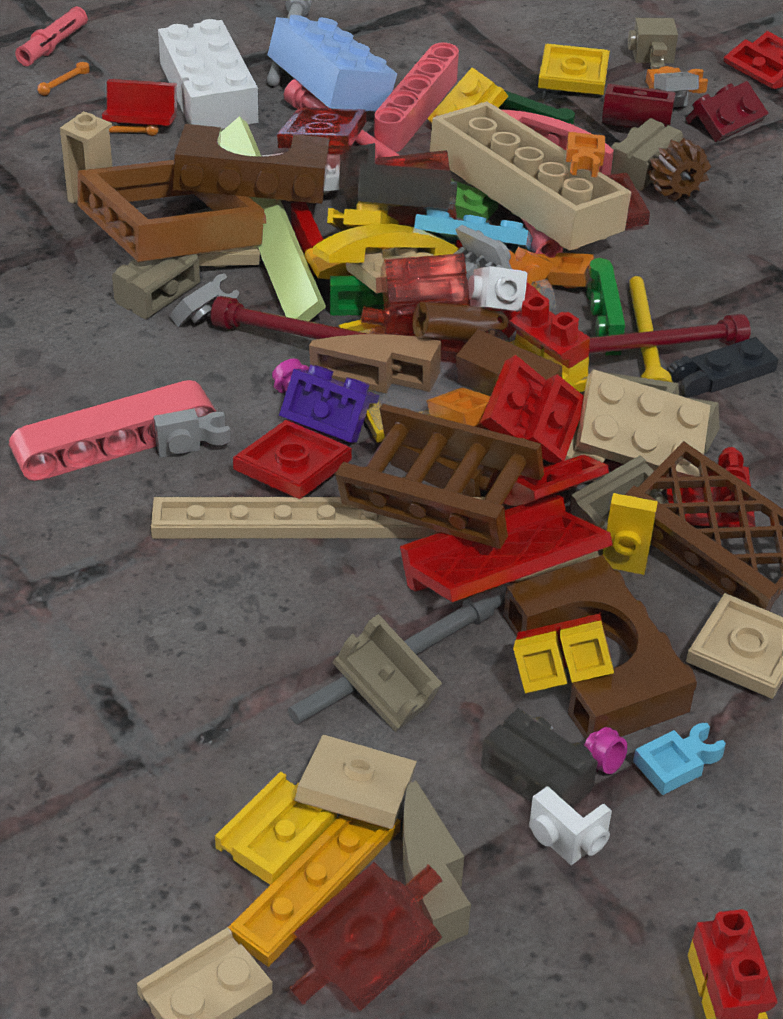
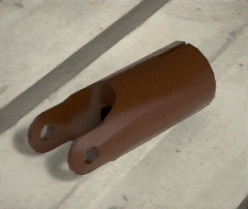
M422 301L416 306L413 315L414 333L416 337L422 339L468 342L478 329L483 332L488 331V334L495 336V330H504L508 326V318L503 312L469 305ZM497 317L501 318L502 323L498 322Z

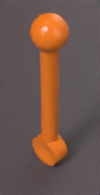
M79 62L76 64L75 69L49 83H40L37 88L38 93L46 96L52 88L74 76L89 73V63Z
M150 124L146 126H112L109 129V133H147L150 136H155L159 132L158 125Z

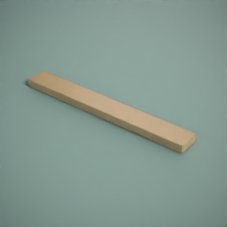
M154 497L151 523L152 539L425 538L440 533L439 531L344 505L340 497H303L301 499L296 497ZM474 497V498H477V499H481V500H482V499H485L486 497Z

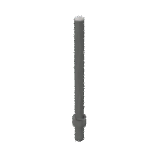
M514 582L502 584L486 594L480 592L463 601V607L404 640V642L417 655L470 623L477 625L493 616L494 609L505 603L506 586ZM342 676L288 708L289 716L295 724H299L357 689L345 676Z

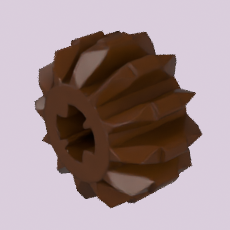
M685 138L679 143L671 139L666 149L658 147L660 155L657 158L650 159L653 168L648 172L655 190L660 195L663 194L673 201L678 200L680 197L688 200L693 190L700 192L699 185L701 182L709 180L706 172L711 168L705 151L699 145H695Z

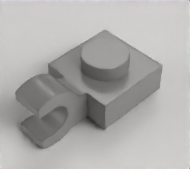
M225 273L219 274L212 281L182 299L169 316L178 327L190 319L196 324L211 313L212 308L210 304H213L218 296L237 298L239 295L238 290L236 289L230 294L224 293L220 289V284L227 276Z
M194 408L153 416L155 441L159 458L199 451L200 441H206L212 445H224L230 442V428L225 426L224 412H212L206 416L198 417Z

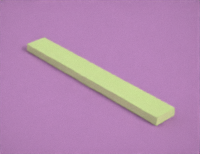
M240 116L221 132L220 146L241 155L261 156L248 123ZM249 197L264 209L266 215V223L263 224L262 245H257L285 316L310 321L325 309L326 305L281 200Z

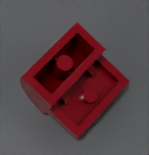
M608 84L604 97L602 124L639 128L651 118L664 123L665 127L670 126L675 92Z

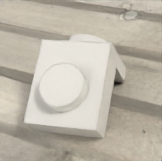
M493 266L474 269V273L470 276L467 284V297L471 299L470 306L481 307L487 310L522 311V302L525 300L527 272Z
M547 786L533 796L529 827L541 844L550 846L572 865L586 854L589 856L596 854L607 843L610 836L608 830L612 810L605 804H602L583 818Z

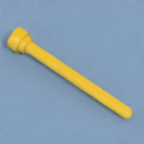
M633 276L629 280V288L638 332L654 331L644 281L639 276ZM657 346L641 348L645 371L640 378L672 382L670 373L661 367Z

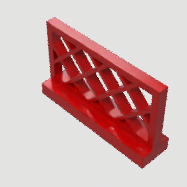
M554 494L525 505L504 510L508 537L501 549L440 532L401 545L400 550L408 588L415 592L430 588L447 600L455 602L612 546L611 533L566 512L563 497Z

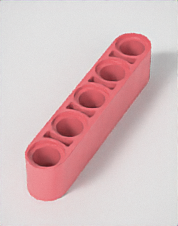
M436 43L426 51L374 114V138L394 152H398L405 147L457 82L459 50L455 45Z
M187 380L23 426L12 434L9 439V446L23 475L27 479L33 481L44 480L156 447L153 416L195 408L197 416L202 417L216 412L201 385L196 381Z

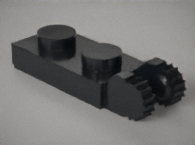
M753 337L692 358L688 356L682 357L680 360L677 359L669 364L667 371L671 375L672 382L676 383L682 380L680 385L681 392L686 397H693L694 395L697 396L706 392L713 393L770 374L777 369L779 359L757 337Z

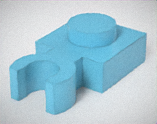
M699 723L691 729L689 737L682 739L673 730L635 749L633 762L657 790L664 795L702 776L704 764L715 763L723 757L726 743L723 740L717 741L715 744L703 743L708 738L710 726L708 723Z

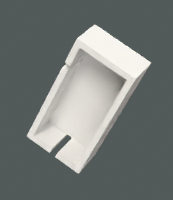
M203 20L201 23L193 24L192 28H188L187 25L173 24L168 28L158 29L160 64L169 83H177V101L183 113H185L188 124L221 127L222 129L228 127L239 116L248 124L258 123V87L222 20Z

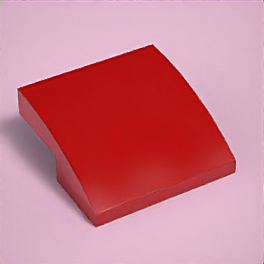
M766 31L753 43L745 39L723 57L724 63L772 89L783 87V39L773 33Z
M514 355L506 360L480 424L493 432L540 443L542 459L559 463L565 461L580 420L584 396L558 374L546 380L517 355Z
M585 454L556 464L544 465V476L541 480L520 475L503 504L511 506L525 505L599 479L609 473L608 465Z

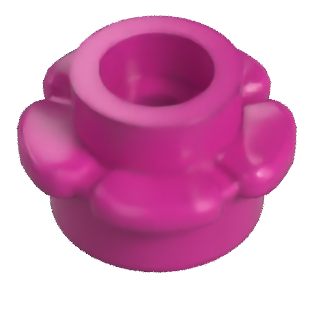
M296 358L280 363L272 372V378L275 381L274 388L279 393L286 392L293 369L309 370V367L302 365L300 360Z
M604 727L599 731L591 733L583 747V755L588 761V769L593 773L600 770L606 774H613L623 764L628 746L626 740L610 727Z

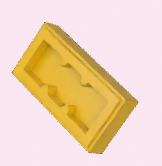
M613 493L607 524V531L611 533L612 546L606 547L603 550V556L613 569L645 575L658 501Z

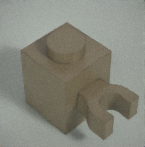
M636 18L634 30H629L628 50H633L635 63H650L651 69L664 67V63H674L678 39L674 18Z

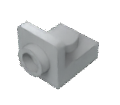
M689 72L654 74V89L675 92L673 107L687 106L688 90L699 89V75Z

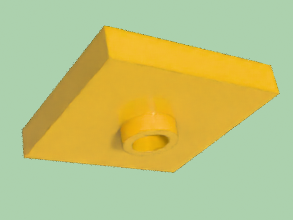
M545 44L538 88L604 95L610 51Z

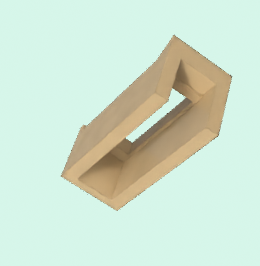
M82 112L60 127L68 202L73 204L78 200V170L112 167L109 134L112 123L87 112Z

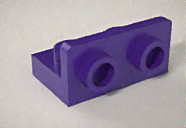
M310 364L309 370L293 369L279 416L345 441L357 442L369 404H377L379 395L369 392V384L349 377H346L345 382L333 379V371L321 366Z

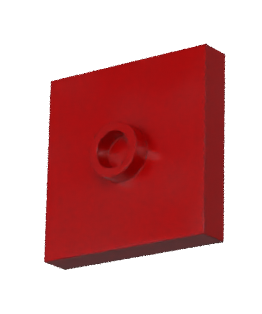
M285 420L233 457V470L301 499L337 472L343 462H350L352 460V448Z

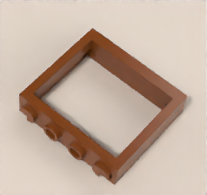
M174 160L78 170L77 205L137 262L262 245L263 224L266 223V215L261 206L246 196L173 190ZM194 194L213 211L147 219L129 202Z

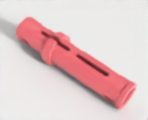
M75 6L44 30L39 29L35 31L29 41L16 49L17 60L24 66H30L41 56L50 55L55 50L57 44L87 24L88 17L86 12L81 7Z

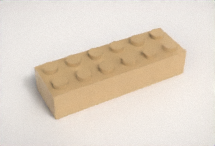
M488 101L433 117L429 156L442 164L444 168L463 178L468 184L475 186L488 195L490 199L497 201L514 215L519 216L534 226L536 230L543 232L558 242L561 247L570 251L625 231L631 191L601 172H598L596 178L591 177V172L586 169L577 170V175H572L570 173L571 162H566V150Z

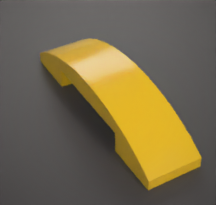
M371 224L347 229L322 240L313 247V254L328 263H364L366 247L422 248L442 262L458 251L459 248L433 234L414 227L398 224Z

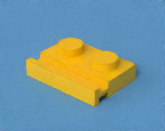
M472 67L427 119L432 124L433 117L487 101L499 108L508 98V95L503 88L496 86L493 81Z
M358 203L356 210L345 209L344 214L334 208H328L327 223L341 231L371 224H398L397 220L388 215V211L379 209V205Z
M281 771L215 835L216 849L221 852L226 850L232 854L235 862L269 885L337 819V813L295 801L299 783L294 785L286 779V774Z

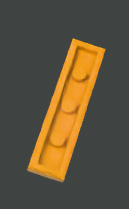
M340 815L228 927L235 941L239 945L242 944L249 954L269 967L400 832L401 820L397 818L393 829Z

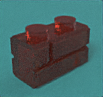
M464 254L384 259L380 268L386 315L396 314L398 320L413 319L415 308L422 301L466 305L470 295Z

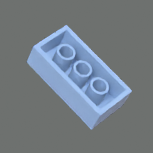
M290 15V19L276 17L267 56L327 107L376 111L392 93L397 73L386 65V60L369 52L370 48L368 46L358 43L353 39L354 36L351 33L337 27L338 23L336 21L323 17L319 18L318 21H310L300 15Z

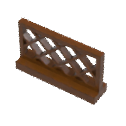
M683 441L639 487L634 485L625 495L656 501L648 495L653 489H672L674 503L661 504L658 502L651 544L720 594L724 595L726 593L770 612L774 602L783 593V509ZM684 458L698 468L700 476L677 477L676 466ZM710 487H726L734 493L735 501L713 502ZM680 488H702L705 502L682 503ZM761 511L769 517L771 526L749 527L746 512ZM737 512L740 527L718 528L715 513ZM707 513L710 528L696 529L686 522L684 514ZM773 537L777 553H754L751 538ZM743 538L746 554L730 553L722 547L720 539ZM757 564H779L782 577L774 584L758 572Z

